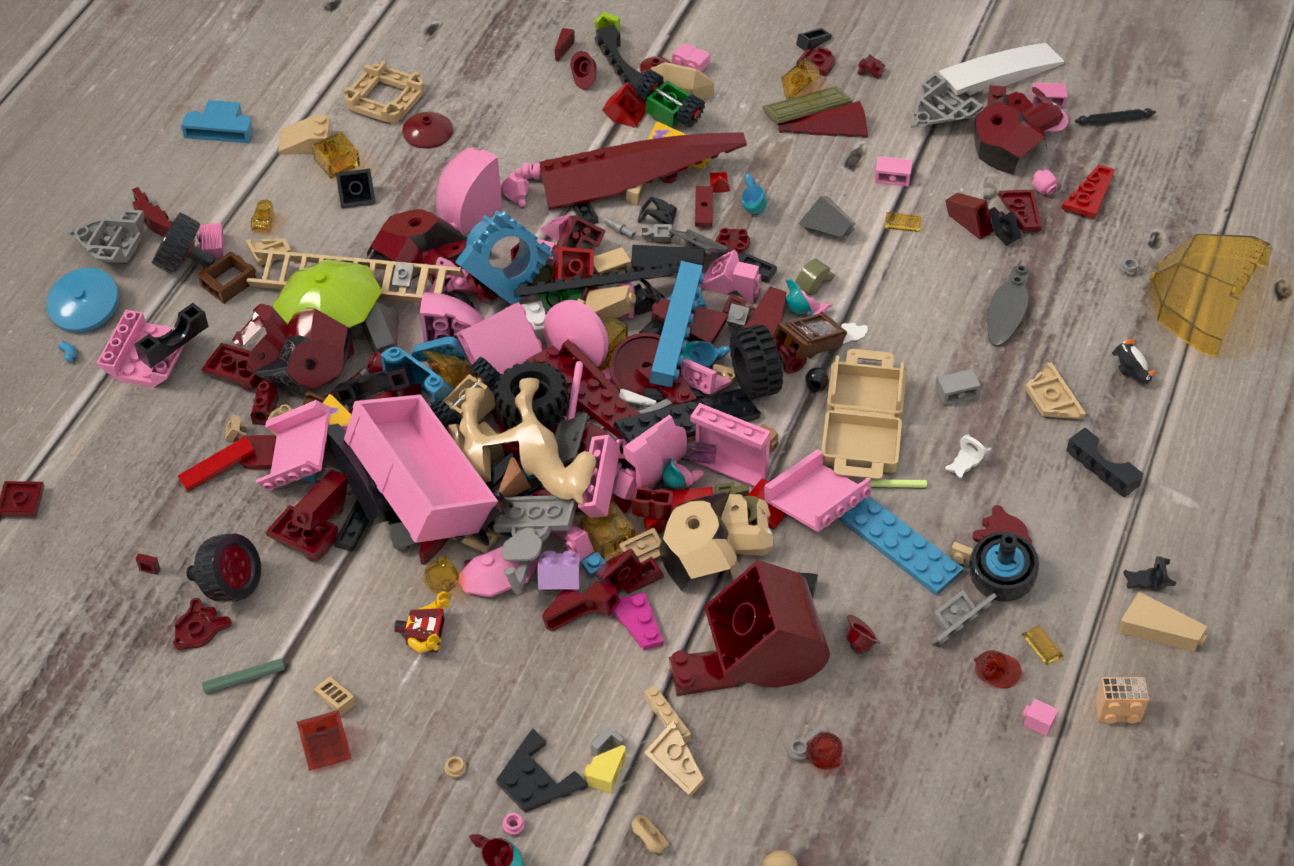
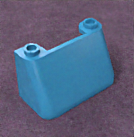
M391 347L381 354L383 370L409 363L415 379L413 383H420L421 390L432 397L431 405L438 398L443 401L454 390L444 379L399 347Z

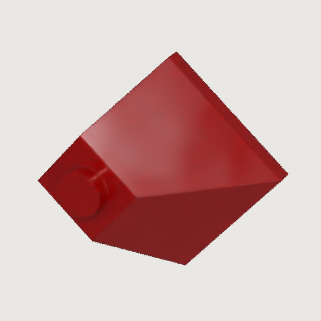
M627 82L608 99L602 111L613 122L635 128L645 114L646 101L636 96L634 88Z

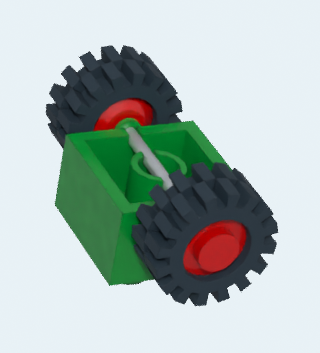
M652 69L647 70L644 76H641V80L638 81L635 90L636 96L646 101L645 113L671 128L678 122L687 127L694 126L695 122H698V118H701V113L704 112L705 101L693 94L687 93L669 81L664 82V77Z

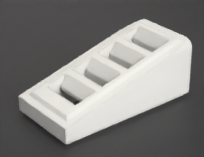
M620 389L619 397L638 412L648 408L647 406L656 404V400Z

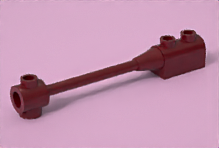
M264 379L258 384L250 414L253 425H266L269 415L276 409L279 398L276 386ZM258 413L264 414L265 417H258Z

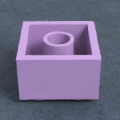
M545 551L540 553L538 561V590L579 589L581 577L580 553L575 551H565L564 553Z

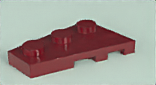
M1034 189L999 191V198L1009 212L1013 211L1015 213L1017 223L1023 232L1042 230Z

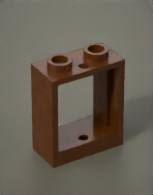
M230 251L198 273V278L203 289L225 304L250 286L247 283V278L256 279V270L253 265L247 264L241 256L235 255ZM233 266L242 272L224 286L215 280Z

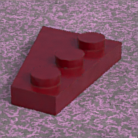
M653 365L638 369L637 375L650 382ZM680 371L678 380L673 381L672 388L649 383L653 388L657 387L662 391L663 396L674 405L697 400Z

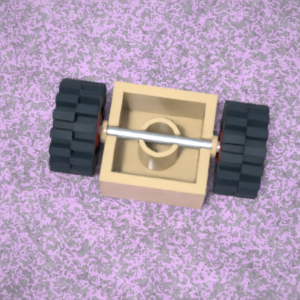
M481 356L469 367L476 378L469 374L443 401L438 398L430 406L447 431L448 425H460L463 418L461 405L466 401L465 390L468 388H482L485 391L484 400L480 403L477 412L478 424L496 406L493 393L494 385L501 374Z

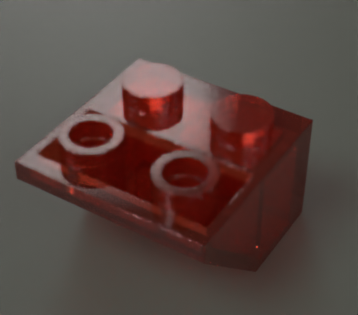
M339 710L297 722L309 771L352 759Z

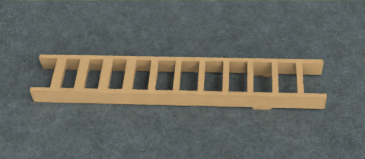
M254 249V253L258 258H267L263 278H247V283L251 287L282 290L287 283L285 280L290 261L300 264L299 270L306 268L307 262L319 263L330 259L367 265L373 276L376 269H386L381 288L382 293L378 299L421 303L429 273L438 274L434 293L440 294L443 293L446 275L463 277L464 273L460 267L408 263L414 264L416 271L420 273L416 294L407 293V287H399V292H391L390 287L396 263L406 262ZM273 259L284 260L279 281L268 280Z

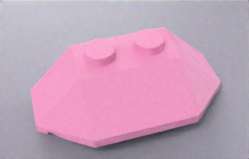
M503 547L474 557L457 576V580L465 594L492 597L512 589L504 574V570L513 567L517 572L519 561H505L501 555ZM537 558L531 560L525 583L529 582L535 569L538 567Z

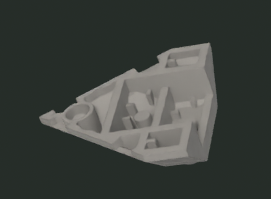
M934 72L923 81L911 128L970 118L983 109V105L972 97L967 101L960 99L947 89V80Z
M127 209L121 211L119 216L112 218L110 215L83 224L84 227H80L77 230H74V228L68 229L67 232L98 261L128 263L143 239L144 212L142 210Z

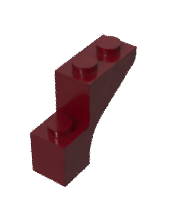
M596 581L587 590L585 595L571 589H563L542 615L546 629L554 631L588 613H602L609 616L620 603L617 589L599 581Z

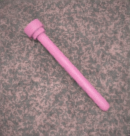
M581 361L575 364L566 421L575 418L583 369Z

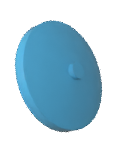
M81 268L71 271L61 277L51 288L46 303L48 315L57 327L66 332L85 333L105 324L115 313L120 298L119 289L113 278L101 269Z

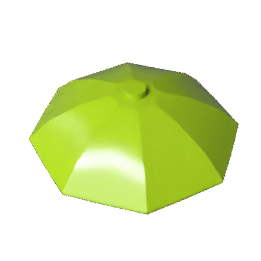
M326 259L295 272L280 292L273 307L287 324L295 313L309 307L315 308L351 328L365 321L382 290L367 265Z

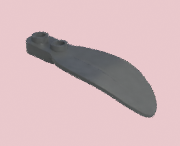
M1017 265L1012 268L1008 281L996 290L990 302L987 332L989 340L994 346L1003 345L1016 331L1025 315L1028 305L1026 284L1029 279L1030 270L1024 265Z

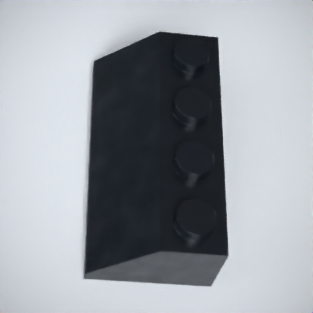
M634 244L632 245L631 266H635V270H642V268L653 266V269H658L660 265L670 264L673 267L677 266V263L684 261L702 265L703 271L705 249Z

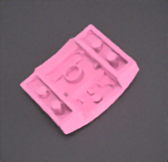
M670 415L625 445V459L636 468V487L652 489L662 480L663 470L671 462V459L673 458L674 462H678L686 453V430L683 427L675 426Z

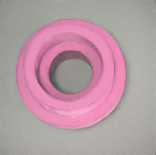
M516 813L507 815L502 823L503 830L509 835L520 834L525 827L524 819ZM511 824H517L516 827H510Z

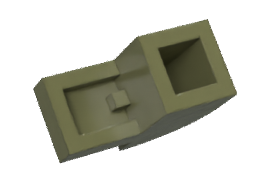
M813 259L803 267L795 282L806 292L817 293L823 280L832 281L835 274L830 271L828 266L817 259Z

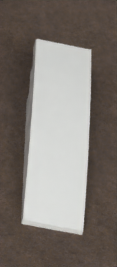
M1041 43L972 59L940 70L938 74L947 80V86L955 95L967 92L969 95L980 92L984 95L989 93L990 85L1005 87L1063 65L1065 61L1047 43Z

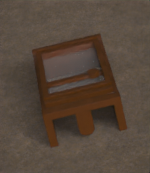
M821 311L819 314L796 319L784 324L782 322L778 323L773 339L777 340L786 337L784 341L786 348L791 347L793 341L797 342L800 346L795 358L801 359L841 347L847 331Z

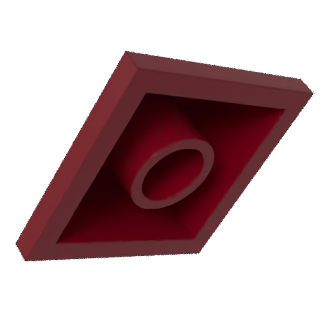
M630 548L602 564L594 574L600 582L615 587L619 594L644 570V567L635 552Z

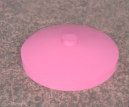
M565 300L554 305L547 312L544 320V337L548 347L553 345L560 351L562 344L569 339L578 346L584 356L591 359L596 368L604 362L608 353L607 332L601 319L590 307L579 301Z

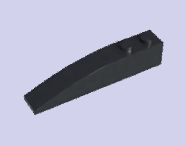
M338 423L328 425L326 441L370 524L375 525L399 519L383 493H380L376 487V483L352 448L345 442L346 431Z

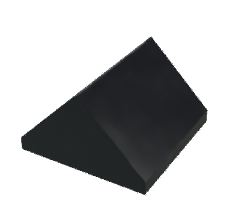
M370 168L336 173L341 208L376 203Z

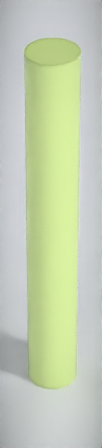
M871 479V487L927 488V480Z

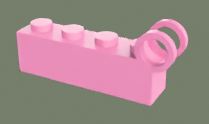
M610 435L595 436L591 439L589 452L594 455L596 464L590 484L582 494L584 503L578 505V508L590 518L608 515L618 458H625V445H627V442L624 439L615 441ZM620 443L623 445V454L620 452Z

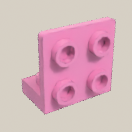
M688 359L682 361L681 374L689 387L696 388L704 394H713L732 383V380L717 374L714 370Z

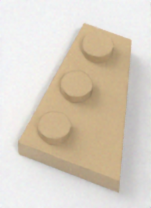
M672 721L644 753L688 795L692 796L706 780L679 728Z

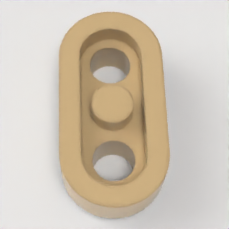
M637 815L631 822L633 832L641 837L650 852L662 853L668 846L664 836L645 816Z

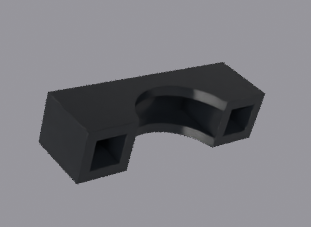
M191 303L178 313L175 325L165 335L153 337L148 334L136 342L134 345L139 360L149 368H152L209 327L205 311L196 304Z
M409 363L339 383L333 390L337 401L344 406L378 392L395 391L409 387L415 379Z
M1083 428L1069 439L1066 451L1070 456L1081 462L1085 468L1096 474L1100 480L1111 486L1115 492L1125 498L1141 485L1144 473L1130 462L1112 463L1104 459L1097 449L1099 438L1087 428Z

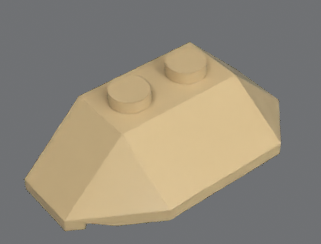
M666 62L651 68L664 77V82L669 81L700 99L714 95V80L709 79L698 69Z

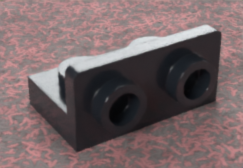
M995 207L989 210L995 234L1006 246L1021 238L1013 211L1005 215Z

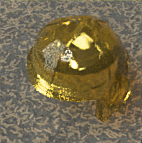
M442 556L425 568L423 580L427 588L433 593L439 594L443 591L449 593L456 587L460 573L448 557Z

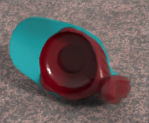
M479 834L469 835L473 845L482 849V858L487 866H524L520 850L511 841L503 838L488 839Z

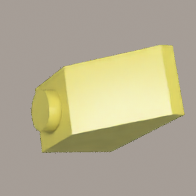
M621 745L593 758L591 765L588 764L584 773L589 787L612 794L626 760V746Z

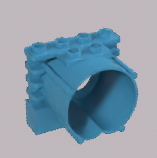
M496 210L493 217L484 215V220L472 228L467 238L466 248L455 262L512 305L522 299V297L515 298L514 290L518 288V285L532 283L535 275L540 273L539 270L543 265L547 264L546 261L554 254L550 252L551 247L544 242L542 244L538 243V237L514 220L505 211L500 213ZM504 237H519V250L515 259L503 269L492 267L489 263V255L494 244Z

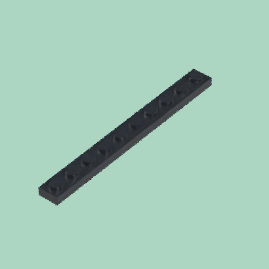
M681 262L673 267L670 264L660 265L658 269H653V266L642 268L643 271L637 272L635 269L625 270V273L618 274V271L608 272L607 276L601 277L600 274L589 275L590 278L583 279L582 276L573 277L572 281L557 279L554 280V283L547 284V281L537 282L536 286L521 284L514 290V296L518 298L622 282L678 275Z

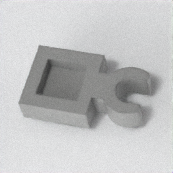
M654 224V228L642 226V239L654 238V242H671L672 237L669 236V230L672 229V224Z

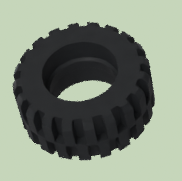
M761 324L735 330L730 337V356L737 382L748 399L755 400L777 394L782 389L783 371L777 345L772 334H770V330Z
M525 361L523 364L519 365L517 363L513 365L511 369L507 368L504 374L498 377L494 385L496 411L503 424L508 425L512 429L522 423L520 411L515 404V397L521 392L519 387L520 380L525 378L538 379L539 389L535 393L544 395L541 398L532 400V409L537 420L546 428L551 429L556 425L555 423H559L563 419V416L568 412L569 395L567 381L563 373L559 372V369L554 366L551 367L550 364L545 362L542 364L540 361L532 363Z

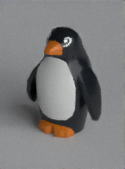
M1127 339L1112 352L1113 356L1119 357L1121 365L1118 368L1123 375L1128 374L1137 382L1147 385L1151 382L1156 371H1148L1147 361L1140 350L1134 346V340Z

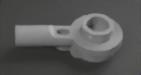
M816 727L804 739L794 740L788 747L789 756L795 760L806 759L810 751L809 746L822 734L821 729Z

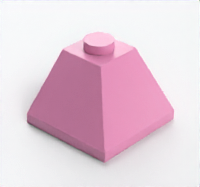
M733 250L710 261L705 272L703 284H700L699 287L722 294L735 292L736 290L732 287L733 272L737 263L740 262L737 252Z

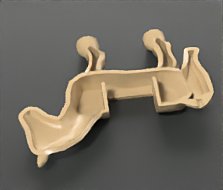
M525 378L520 380L519 387L521 392L515 397V404L520 411L522 423L503 433L490 436L483 434L477 423V412L480 403L484 400V389L468 388L465 390L466 401L461 405L463 418L460 425H448L447 428L450 436L485 483L491 482L490 448L487 446L519 441L520 460L528 476L534 474L551 494L567 500L573 498L580 505L584 503L582 494L590 484L596 459L592 453L583 451L577 455L570 465L566 468L564 467L558 454V445L554 434L537 420L532 409L533 396L539 389L538 379Z

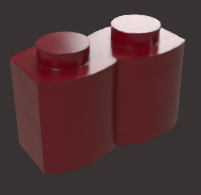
M636 487L633 489L631 499L633 515L638 517L652 516L660 520H668L673 511V492L664 489L652 490L647 487Z

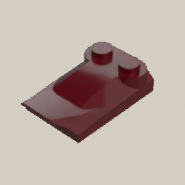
M224 343L219 344L201 369L205 373L239 383L244 390H252L262 381L261 377L249 373L245 369L251 351Z
M289 505L268 528L266 535L303 553L306 559L310 561L321 559L336 540L339 531L337 525L326 521L310 531L292 525L295 507Z
M717 650L691 654L685 651H676L669 657V666L676 696L738 687L740 680L723 675Z

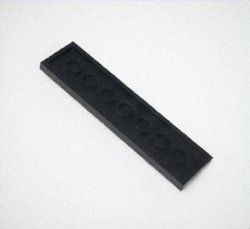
M740 388L697 399L696 401L685 402L615 420L613 427L628 444L670 415L675 426L683 427L686 430L688 438L696 435V423L690 421V416L699 403L746 422L759 419L761 412L745 396Z

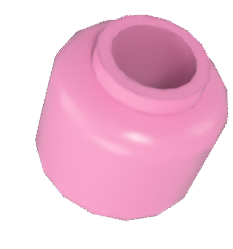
M1038 170L1033 175L1032 185L1041 195H1051L1058 188V179L1050 170Z

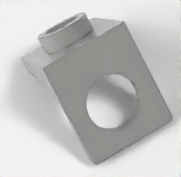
M396 263L392 286L410 288L412 276H418L414 264Z

